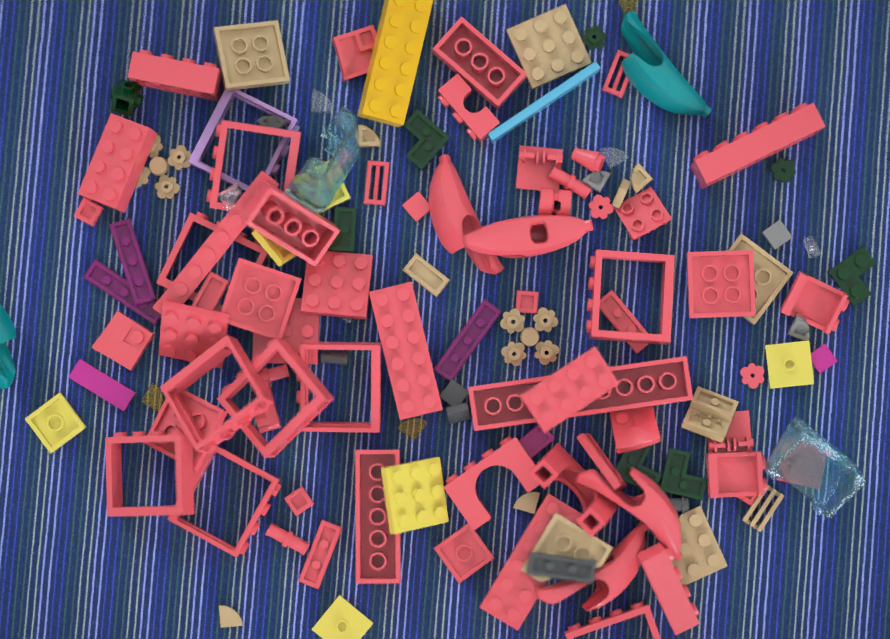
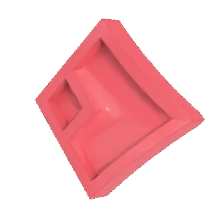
M374 25L332 38L343 82L367 74L376 39Z
M117 311L91 348L128 370L133 371L155 333L124 313Z
M653 406L610 412L617 454L641 449L661 441Z

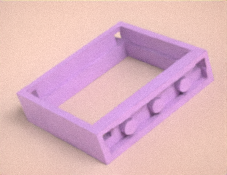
M224 90L188 162L192 166L210 174L211 167L202 163V160L216 135L217 124H221L234 98L270 116L283 118L289 125L287 130L299 131L298 119L240 90ZM283 137L265 171L270 177L277 175L281 166L278 163L281 157H286L290 149L288 145L290 137ZM224 173L221 175L222 181L244 192L249 187Z

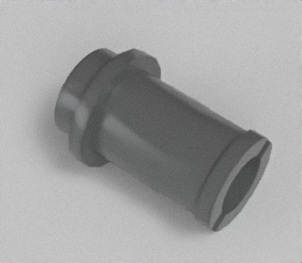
M322 350L321 363L340 364L343 367L349 363V352H345V350Z
M681 496V498H669L676 511H682V513L689 511L688 498H684V496Z

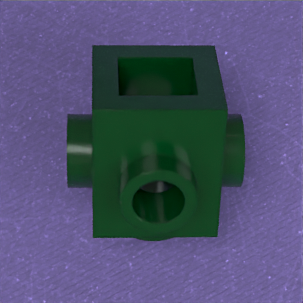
M121 79L118 86H114L111 92V111L132 117L136 108L141 107L143 103L142 85Z

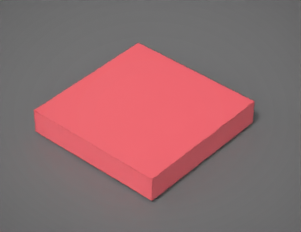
M468 523L434 547V550L459 584L494 559L492 553Z

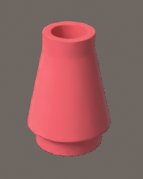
M576 147L573 150L571 160L578 162L591 172H600L605 156L601 155V152Z

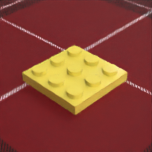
M440 457L381 468L390 534H398L449 522Z

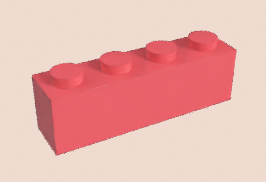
M659 542L637 553L636 555L675 635L700 624L696 617L699 615L698 609L694 602L690 604L688 600L691 594L687 586L680 583L679 579L683 577L678 567H673L671 563L674 558L669 548L664 549Z

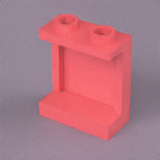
M799 271L780 311L792 317H795L796 313L800 314L809 325L829 335L831 330H836L840 321L837 318L841 311L844 312L850 300L847 299L848 294Z
M761 452L706 454L708 498L763 496V491H767V481L762 475V469H766L765 456L761 455Z

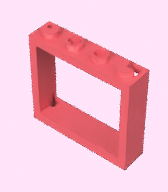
M222 120L221 124H217L216 137H219V144L214 146L213 159H216L215 168L211 167L209 180L213 181V186L207 192L206 202H210L209 208L230 211L235 205L218 202L228 128L291 138L283 192L292 197L301 139L300 131Z
M190 212L156 284L167 289L173 281L167 278L194 223L214 231L220 222L217 221L214 224L208 221L209 217L200 212H197L195 215ZM241 232L234 241L260 253L256 264L264 266L269 254L257 240L255 243L247 240L248 235ZM193 292L188 299L194 301L198 293ZM218 303L215 311L220 312L222 305Z
M596 250L594 256H590L589 268L593 269V276L589 277L588 290H592L591 299L588 298L587 312H590V320L586 321V333H589V339L668 345L671 341L675 255ZM602 259L663 263L659 334L598 330Z
M229 335L224 336L160 386L195 451L204 454L213 452L217 445L224 440L230 439L235 431L247 426L252 418L265 412L268 406L274 402L238 339ZM233 353L258 397L204 438L180 393Z
M285 339L271 340L265 346L266 350L262 354L256 355L250 362L258 373L279 352L316 397L269 443H267L251 422L247 426L241 427L242 431L264 458H274L334 399ZM243 370L236 375V380L232 384L226 385L221 390L222 394L217 398L231 417L241 411L232 398L249 382Z
M302 341L300 347H297V354L308 367L309 350H371V422L311 421L301 432L380 433L381 342ZM296 375L297 382H300V391H297L296 400L297 404H300L301 411L309 404V388Z
M170 430V435H165V431H151L149 436H146V431L132 432L133 436H127V432H115L114 437H105L107 517L194 514L193 446L187 435L183 434V430ZM175 441L177 506L123 507L121 443Z
M217 445L213 452L207 453L199 471H193L194 492L216 452L271 482L236 547L183 519L182 515H169L167 520L225 552L238 557L240 554L244 555L250 545L247 540L251 534L255 535L259 529L260 524L257 522L261 515L265 516L271 506L268 502L271 496L276 497L282 486L279 484L281 479Z
M642 601L631 604V609L622 611V608L609 612L610 616L601 618V615L588 619V624L581 626L580 623L569 626L567 631H564L566 639H574V637L645 614L653 639L661 638L649 604H643Z

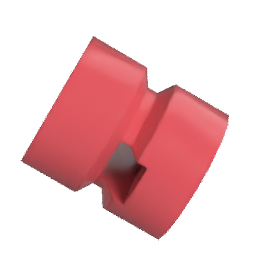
M541 188L538 215L555 214L569 216L572 191L559 189L558 192H555L554 189ZM554 200L560 202V205L555 206Z

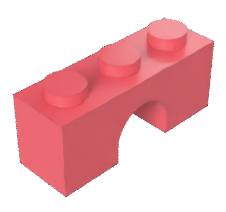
M457 73L438 89V94L440 95L438 100L445 108L449 106L453 110L452 116L459 124L462 122L468 128L466 132L473 140L477 138L481 142L488 136L489 132L500 126V122L486 106L476 113H471L465 109L463 102L472 93V89Z

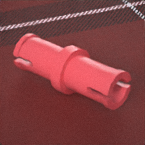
M556 165L548 173V178L561 184L563 189L571 190L583 199L591 191L590 186L577 180L575 175H569Z
M274 523L270 524L265 534L281 542L283 547L286 548L288 546L302 555L305 554L310 545L309 542L293 535L294 532H288Z

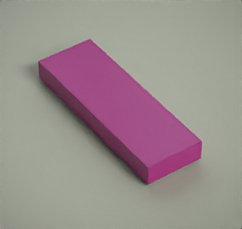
M79 359L68 377L122 411H126L136 392L82 359Z

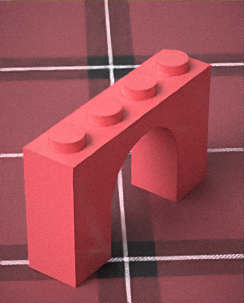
M509 435L499 442L500 448L495 451L491 448L482 454L483 460L477 464L472 461L463 468L465 472L460 476H457L455 473L445 480L447 485L443 488L473 531L492 518V515L482 503L476 491L477 478L484 469L495 465L510 469L527 493L540 485L529 474L536 464L517 437L512 439Z
M557 443L541 458L529 474L544 489L553 480L560 481L568 486L580 500L583 509L576 522L592 537L609 521L619 505L594 490L576 484L575 478L577 475L586 470Z

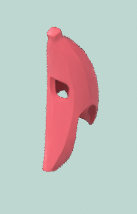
M446 154L440 156L439 165L435 169L430 182L428 201L432 223L441 244L451 254L465 248L471 260L482 272L493 275L502 272L504 267L497 255L478 253L464 246L463 236L482 227L468 199L450 156Z
M524 216L494 222L471 231L463 236V244L468 249L478 253L498 255L505 258H527L564 248L579 240L588 231H593L594 229L592 220H583L573 216Z
M630 467V475L644 490L638 496H629L622 490H614L607 479L595 469L583 471L575 478L576 484L602 494L646 524L665 549L669 548L674 561L683 557L680 552L682 543L681 523L677 511L665 492L647 475Z
M639 522L611 550L602 567L595 568L594 581H596V589L582 604L584 610L591 611L604 606L618 596L632 581L641 565L636 554L645 550V533L649 529L645 524ZM563 579L547 586L535 588V594L539 600L555 604L589 583Z

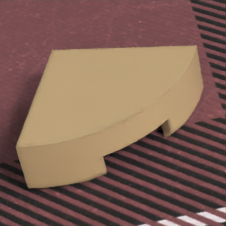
M358 125V146L380 147V141L376 133L367 126Z
M639 163L631 174V185L636 194L653 180Z
M622 180L612 206L620 208L631 181Z
M529 492L522 495L515 502L513 508L534 514L540 493Z
M219 605L221 628L243 626L241 616L234 609L226 605Z

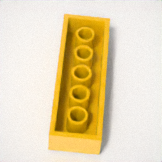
M433 0L384 1L358 109V117L395 127L404 125Z

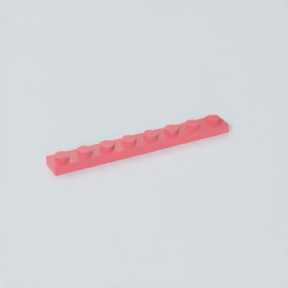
M263 170L259 173L152 307L154 310L162 315V306L165 300L180 304L186 302L246 227L239 214L263 179L275 187L279 185L277 181Z

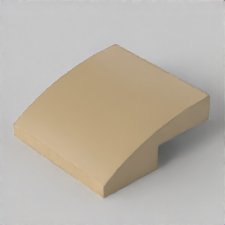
M698 386L681 428L723 443L739 401Z

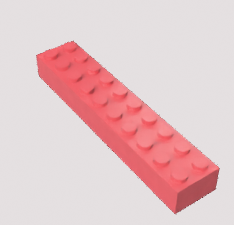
M687 356L609 367L619 385L570 417L693 400ZM549 376L468 387L474 431L535 423V419L520 398V395Z

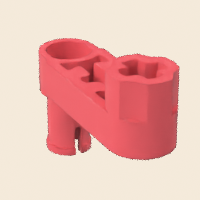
M287 364L270 369L265 367L257 373L274 401L265 412L255 416L260 434L281 428L270 384H272V381L290 377Z

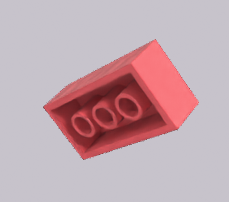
M462 16L433 48V54L454 73H458L470 87L497 110L527 77V73Z
M147 50L132 53L128 78L132 82L144 87L219 101L223 83L220 69L216 68L217 65L204 62L203 65L195 64V60L182 58V61L174 60V56L161 54V57L154 56L152 52Z
M111 113L77 194L125 213L158 133L149 127Z
M264 179L239 214V217L246 225L315 267L340 232L333 222Z
M593 347L521 394L520 398L543 433H545L619 385V382L596 347Z

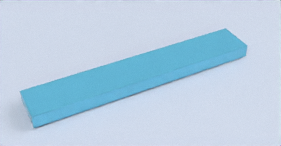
M593 62L489 132L488 139L490 142L494 143L600 71L598 63Z

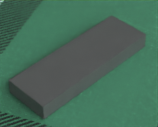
M529 552L526 574L593 583L596 561Z

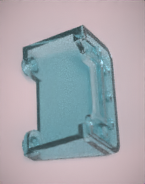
M343 106L320 135L323 138L325 137L327 141V146L324 150L332 155L329 162L326 164L320 159H310L285 190L286 193L315 212H322L329 206L360 155L357 118Z
M797 416L788 424L765 463L767 468L765 472L772 479L778 478L781 480L784 478L813 503L811 507L818 515L824 514L829 519L867 482L856 464L847 455Z

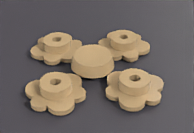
M157 135L149 153V156L153 159L149 163V168H143L135 188L141 187L142 184H147L149 181L147 177L152 173L153 175L161 176L159 182L155 184V188L158 190V197L161 199L166 197L172 199L174 194L180 191V186L176 183L175 177L169 178L167 175H164L168 170V164L175 166L177 170H181L183 167L188 168L191 165L188 161L192 153L187 151L185 146L179 145L176 147V150H170L169 154L171 156H169L168 160L158 157L159 151L163 149V145L160 143V136Z
M544 307L540 308L538 314L533 316V320L536 322L535 328L527 327L525 329L523 324L525 317L520 315L518 309L514 308L510 312L503 313L504 319L500 322L501 327L507 329L510 334L515 331L521 332V342L515 344L513 341H510L508 346L503 347L501 350L507 364L512 363L514 366H519L522 359L526 358L525 346L531 347L536 345L535 348L537 350L534 356L539 359L542 365H547L550 361H556L559 347L552 344L550 340H546L545 343L538 342L540 337L538 331L545 330L550 332L552 327L558 324V319L554 317L555 312L553 310L548 311Z

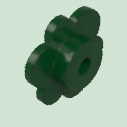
M595 25L592 28H586L585 34L581 38L583 44L587 45L590 50L603 48L606 34L602 32L601 27Z
M780 158L777 163H773L771 171L774 173V179H780L781 182L788 183L791 177L796 174V171L793 169L795 166L792 160L785 161V159Z

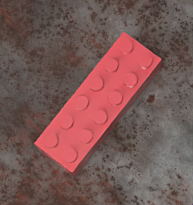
M805 102L795 107L789 115L787 112L776 116L769 125L767 121L757 125L750 134L745 131L735 136L731 143L724 141L716 145V148L711 153L706 150L696 155L690 167L701 189L820 132L825 127V124L815 104L807 105Z
M412 282L370 291L369 295L400 420L443 410Z
M355 450L356 584L401 583V533L390 534L381 468L400 464V450Z
M549 493L544 497L480 604L481 609L517 631L537 600L535 588L545 586L548 581L540 582L521 570L529 557V552H532L555 512L580 527L576 520L582 513Z

